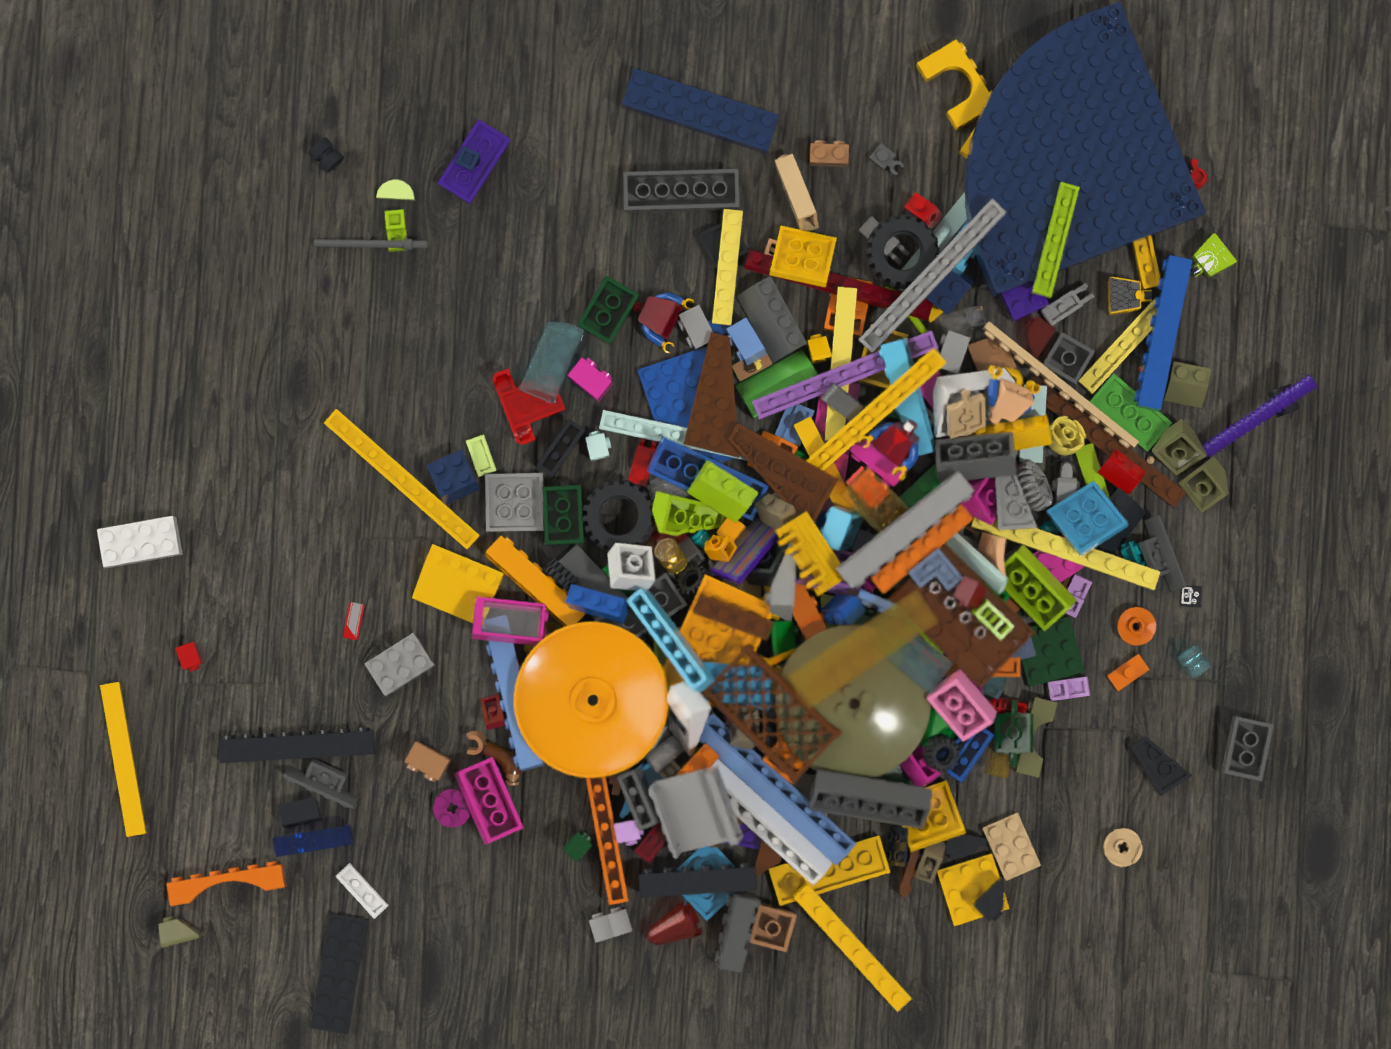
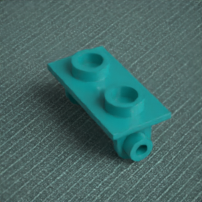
M1136 540L1130 541L1129 544L1121 545L1122 549L1120 551L1125 560H1132L1134 563L1147 567L1146 561L1142 559L1139 543H1136Z

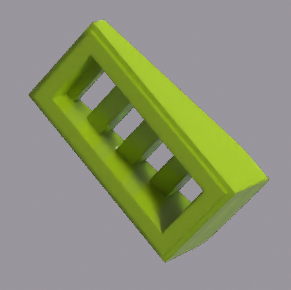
M985 598L982 599L978 609L974 608L971 611L1000 640L1015 627ZM988 606L989 608L982 615H980ZM992 611H993L994 614L988 619V621H986L985 619H986V618L992 613ZM999 617L1000 620L992 627L991 624ZM1005 622L1006 625L998 633L996 630Z

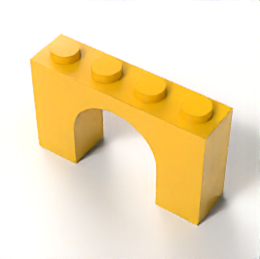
M957 39L919 61L916 65L926 82L947 70L960 71L969 79L971 83L970 96L946 113L955 130L978 118L989 95L992 93V91L989 92L985 86L987 83L984 77L976 72L977 66L973 59H968L965 54L967 52L962 42L959 43Z

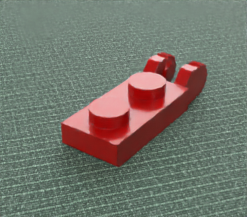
M641 438L640 444L637 446L628 481L646 487L650 475L647 472V468L656 451L657 441H652L651 448L644 447L646 439Z

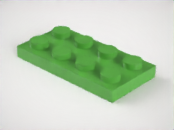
M1113 373L1089 402L1139 441L1138 445L1148 452L1172 422L1159 411L1136 407L1137 402L1134 401L1135 391Z

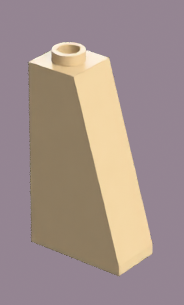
M793 154L780 156L775 160L776 169L799 230L811 231L819 228L816 210Z

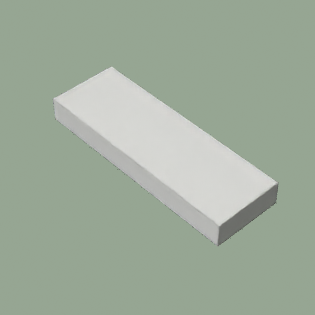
M351 863L336 875V878L374 919L389 906Z

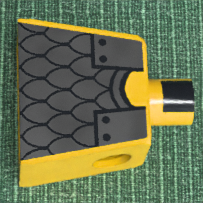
M1110 277L1108 279V315L1138 311L1141 309V302L1152 301V290H1141L1140 281Z

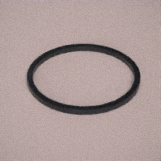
M1059 459V460H1056V461L1052 462V463L1048 466V468H1047V470H1046L1045 475H1046V478H1047L1048 470H1049V468H1050L1054 463L1059 462V461H1068V462L1074 464V465L1076 466V468L1078 469L1079 474H1080V480H1079V482H1080V484H1081V480H1082L1081 471H1080L1079 467L1077 466V464H1075V463H1074L1073 461H1071V460H1068V459Z

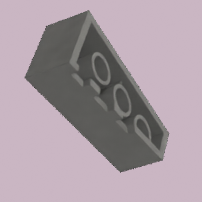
M731 892V895L727 897L726 906H728L727 914L724 913L722 920L724 930L720 932L718 943L721 945L719 951H716L715 962L719 969L742 973L748 950L745 943H749L752 935L750 924L755 923V907L759 908L760 900L754 893Z

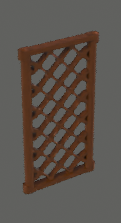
M749 643L745 645L743 651L716 680L701 692V695L711 701L789 776L788 779L794 784L826 748L841 736L842 731L827 721L753 650L754 647ZM746 653L750 657L748 664L738 665L737 662ZM759 665L764 670L762 678L751 677L752 666ZM734 667L735 678L725 679V674ZM737 667H748L749 677L739 679L737 677ZM772 678L778 684L777 690L775 692L765 691V680ZM739 680H747L749 682L748 692H738L737 682ZM752 680H761L763 682L762 692L751 691ZM720 681L722 691L713 694L710 690ZM724 681H734L735 692H724ZM787 692L792 697L790 705L779 704L780 693ZM734 694L736 705L728 708L723 703L724 695ZM739 694L749 695L748 706L738 705ZM752 694L763 695L762 706H753L751 704ZM776 694L777 704L766 705L765 695ZM802 706L806 710L805 718L795 719L793 717L794 707ZM767 707L777 708V719H766L765 709ZM780 707L791 708L790 719H781L779 717ZM739 708H749L750 718L748 720L742 721L736 716ZM752 708H763L764 718L759 720L752 719ZM815 719L820 724L819 731L808 732L807 721ZM762 721L764 723V732L756 735L751 730L752 722ZM767 721H776L778 723L777 733L766 732ZM780 721L791 722L792 730L790 733L780 732ZM804 721L805 732H794L793 722ZM829 732L832 737L823 746L821 744V735ZM809 734L819 735L818 746L808 745L807 736ZM767 735L778 736L777 747L770 748L765 743ZM780 735H791L792 745L782 747L780 745ZM794 735H805L806 745L795 746ZM790 748L792 750V760L784 762L779 757L780 750ZM804 748L806 750V759L795 760L794 749ZM818 748L819 751L809 760L808 749ZM795 762L806 763L798 773L793 770Z

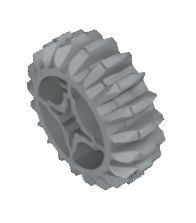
M1031 460L1019 464L1016 467V476L1028 506L1037 512L1047 509L1053 504L1054 498L1051 490L1052 487L1043 470Z

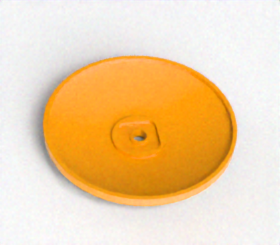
M583 622L556 630L532 649L522 664L516 680L514 709L517 724L523 738L541 760L566 774L597 778L617 774L630 768L653 748L666 723L669 708L667 700L669 691L666 676L660 662L642 640L627 630L611 624ZM591 695H596L599 699L598 704L595 706H591L588 703V698Z

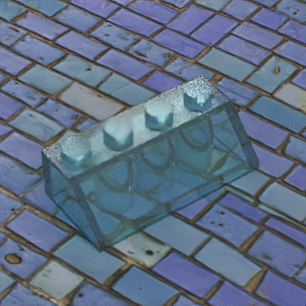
M547 322L519 390L555 404L582 341L584 330L569 323Z

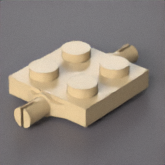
M965 389V392L964 390L962 391L961 401L946 406L947 433L951 439L958 436H971L974 431L986 427L985 397L982 393L970 397V391Z

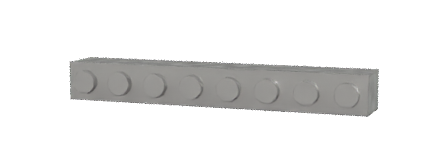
M956 471L840 564L836 570L851 588L860 587L868 575H875L880 571V566L883 563H890L895 559V554L898 551L906 550L911 546L910 542L913 539H919L925 535V530L929 526H936L941 522V517L947 513L949 515L957 509L956 505L962 501L964 503L972 497L971 493L974 490L960 472Z

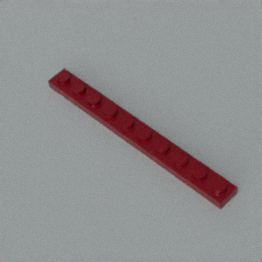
M749 250L744 269L770 276L774 256ZM829 272L826 287L775 277L837 295L838 287L857 288L856 301L888 309L902 294L898 291ZM924 299L909 316L928 321L933 303Z

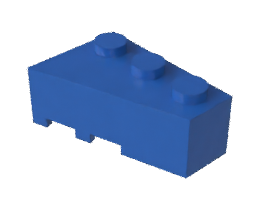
M984 728L965 741H962L960 738L956 740L955 743L959 745L958 748L961 753H957L960 755V759H956L958 764H953L954 768L952 770L948 768L946 773L963 784L994 739V734ZM947 748L936 755L937 760L945 757Z

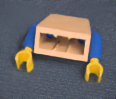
M991 365L988 368L989 374L992 375V379L989 381L987 403L991 411L989 420L994 424H998L1002 418L1013 422L1018 417L1030 412L1032 405L1035 403L1034 393H1038L1041 387L1032 380L1026 383V388L1002 378L998 380V377L1002 376L1003 370L1001 367H997V372L994 373L995 366Z

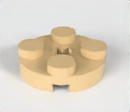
M1126 828L1115 829L1110 832L1103 844L1104 855L1108 861L1119 867H1126L1136 863L1141 857L1143 850L1139 836L1134 831ZM1125 842L1128 850L1120 853L1118 844Z

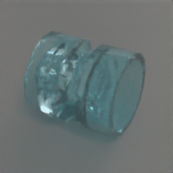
M1197 643L1176 657L1182 666H1187L1186 672L1191 679L1198 677L1212 666L1207 657L1201 656L1203 652Z

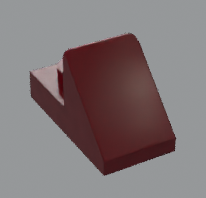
M499 694L480 699L486 729L490 730L505 726V716L501 709Z

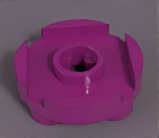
M445 790L434 801L433 812L435 818L443 826L459 827L466 823L470 817V810L460 790ZM449 803L458 806L455 814H452L451 811L448 812Z

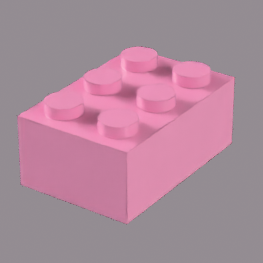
M961 669L931 687L930 693L927 696V700L962 741L992 724L997 713Z

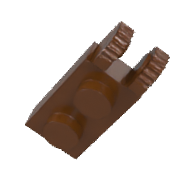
M910 848L908 850L906 867L902 869L897 886V893L902 897L909 896L912 890L910 881L915 878L917 871L915 865L921 859L922 850L919 849L913 852L910 851Z

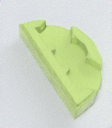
M400 180L385 182L378 189L376 196L379 199L415 200L410 186Z

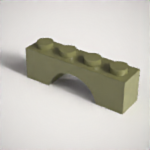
M1037 697L1029 700L1027 711L1033 714V735L1042 724L1053 722L1057 707L1056 702ZM1033 747V753L1019 754L1017 756L1018 766L1012 767L1015 768V772L1039 778L1043 758L1036 753Z

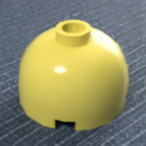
M1067 416L1057 418L1050 425L1052 444L1048 446L1053 452L1063 456L1076 453L1084 446V439L1086 438L1081 424L1075 419L1073 421L1067 419Z

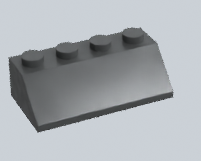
M771 276L751 286L737 296L773 363L807 345Z

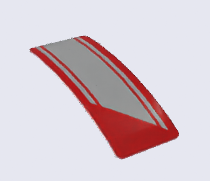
M349 603L343 638L358 640L364 604Z

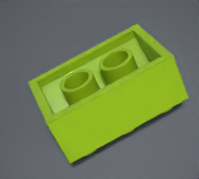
M707 460L687 493L736 523L748 510L758 491Z

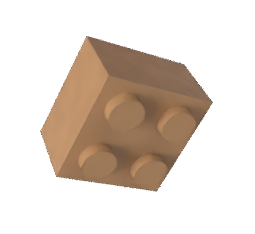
M415 741L404 762L408 764L407 768L416 773L419 770L425 773V778L434 782L442 779L452 759L419 741Z
M760 902L759 908L756 907L755 923L751 925L752 935L749 942L787 952L797 914L794 911Z

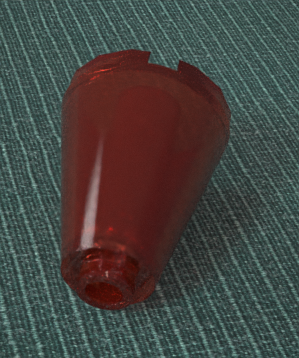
M687 900L680 902L648 928L646 935L651 944L654 943L657 946L702 935V927L698 929L697 923L700 922L692 905L690 903L686 905Z

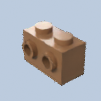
M817 140L810 144L809 166L848 167L849 145L845 144L844 141H834L833 144H826V141Z

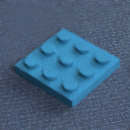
M1092 481L1047 510L1049 518L1080 557L1128 527L1127 521L1095 481Z
M706 846L698 848L676 870H682L684 866H693V869H701L702 865H712L713 868H720V864L732 863L718 848ZM731 892L682 896L707 921L726 903L727 897L731 895Z

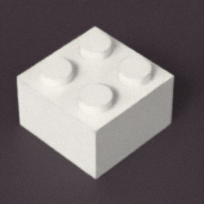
M615 543L607 554L611 588L636 591L642 588L648 590L655 581L652 547Z

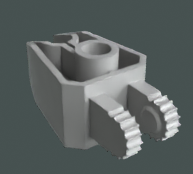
M1066 461L1060 466L1059 476H1055V480H1052L1051 487L1052 491L1055 492L1054 505L1080 489V482L1077 481V478L1073 477V466Z

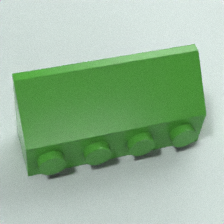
M801 349L735 387L754 420L758 416L752 403L753 400L818 374Z

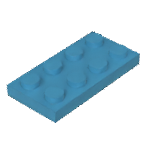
M703 662L715 679L729 665ZM752 666L751 677L762 678L764 670L761 667ZM732 667L725 674L724 678H735V668ZM737 667V677L739 679L749 677L748 667ZM772 678L765 680V691L771 692ZM739 680L737 682L738 692L749 691V682L747 680ZM752 680L751 691L762 692L763 682L761 680ZM720 681L710 690L713 694L722 691ZM724 681V692H735V682ZM739 694L738 704L749 705V695ZM752 694L751 704L753 706H762L763 695ZM770 694L765 695V704L768 706L770 705ZM724 695L723 703L736 704L735 695Z

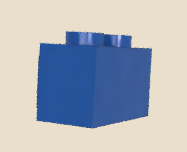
M835 595L821 611L824 614V619L831 625H851L866 609L855 595Z

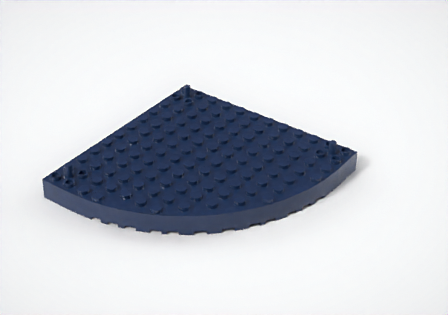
M1120 1L1073 19L1037 41L1003 75L989 95L978 117L970 140L968 157L965 164L964 191L967 225L991 199L1007 212L973 248L992 297L1035 281L1061 182L1080 188L1058 272L1195 220L1206 214Z

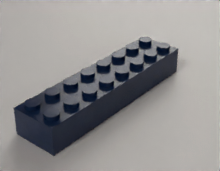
M633 68L622 102V108L766 155L779 119L778 114Z

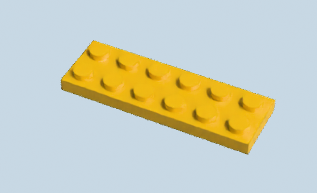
M880 836L855 842L856 845L837 865L832 863L826 873L814 885L789 863L770 868L769 872L779 906L796 901L792 894L805 882L817 894H821L890 873Z

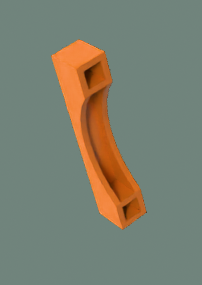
M962 504L956 505L957 509L949 515H944L940 523L931 527L925 535L917 539L890 563L885 564L875 575L869 577L881 593H885L973 520Z
M278 861L266 863V867L259 868V864L247 866L248 870L240 871V867L228 869L229 873L221 874V870L209 872L210 876L202 877V873L190 875L191 879L183 880V877L171 878V882L166 883L170 906L191 903L207 888L226 881L247 882L265 891L285 888L287 885L284 865L278 864Z

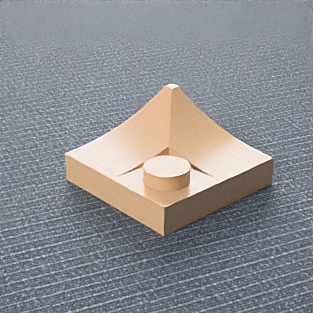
M982 532L978 552L1006 577L1004 568L1006 539Z

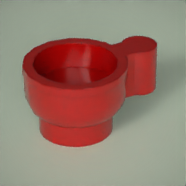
M1192 159L1189 163L1191 167L1189 172L1196 189H1200L1207 182V174L1203 169L1198 168V160Z

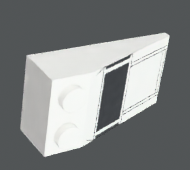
M684 681L671 686L667 696L669 703L668 722L669 730L691 757L694 755L711 707L700 692L693 691L688 683Z

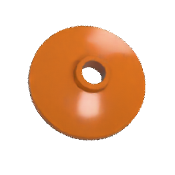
M1133 607L1121 614L1117 624L1118 633L1130 645H1143L1153 638L1156 631V622L1148 610L1141 607ZM1134 623L1139 624L1138 630L1133 629L1132 626Z

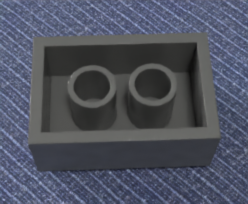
M1232 716L1221 773L1262 781L1274 724Z

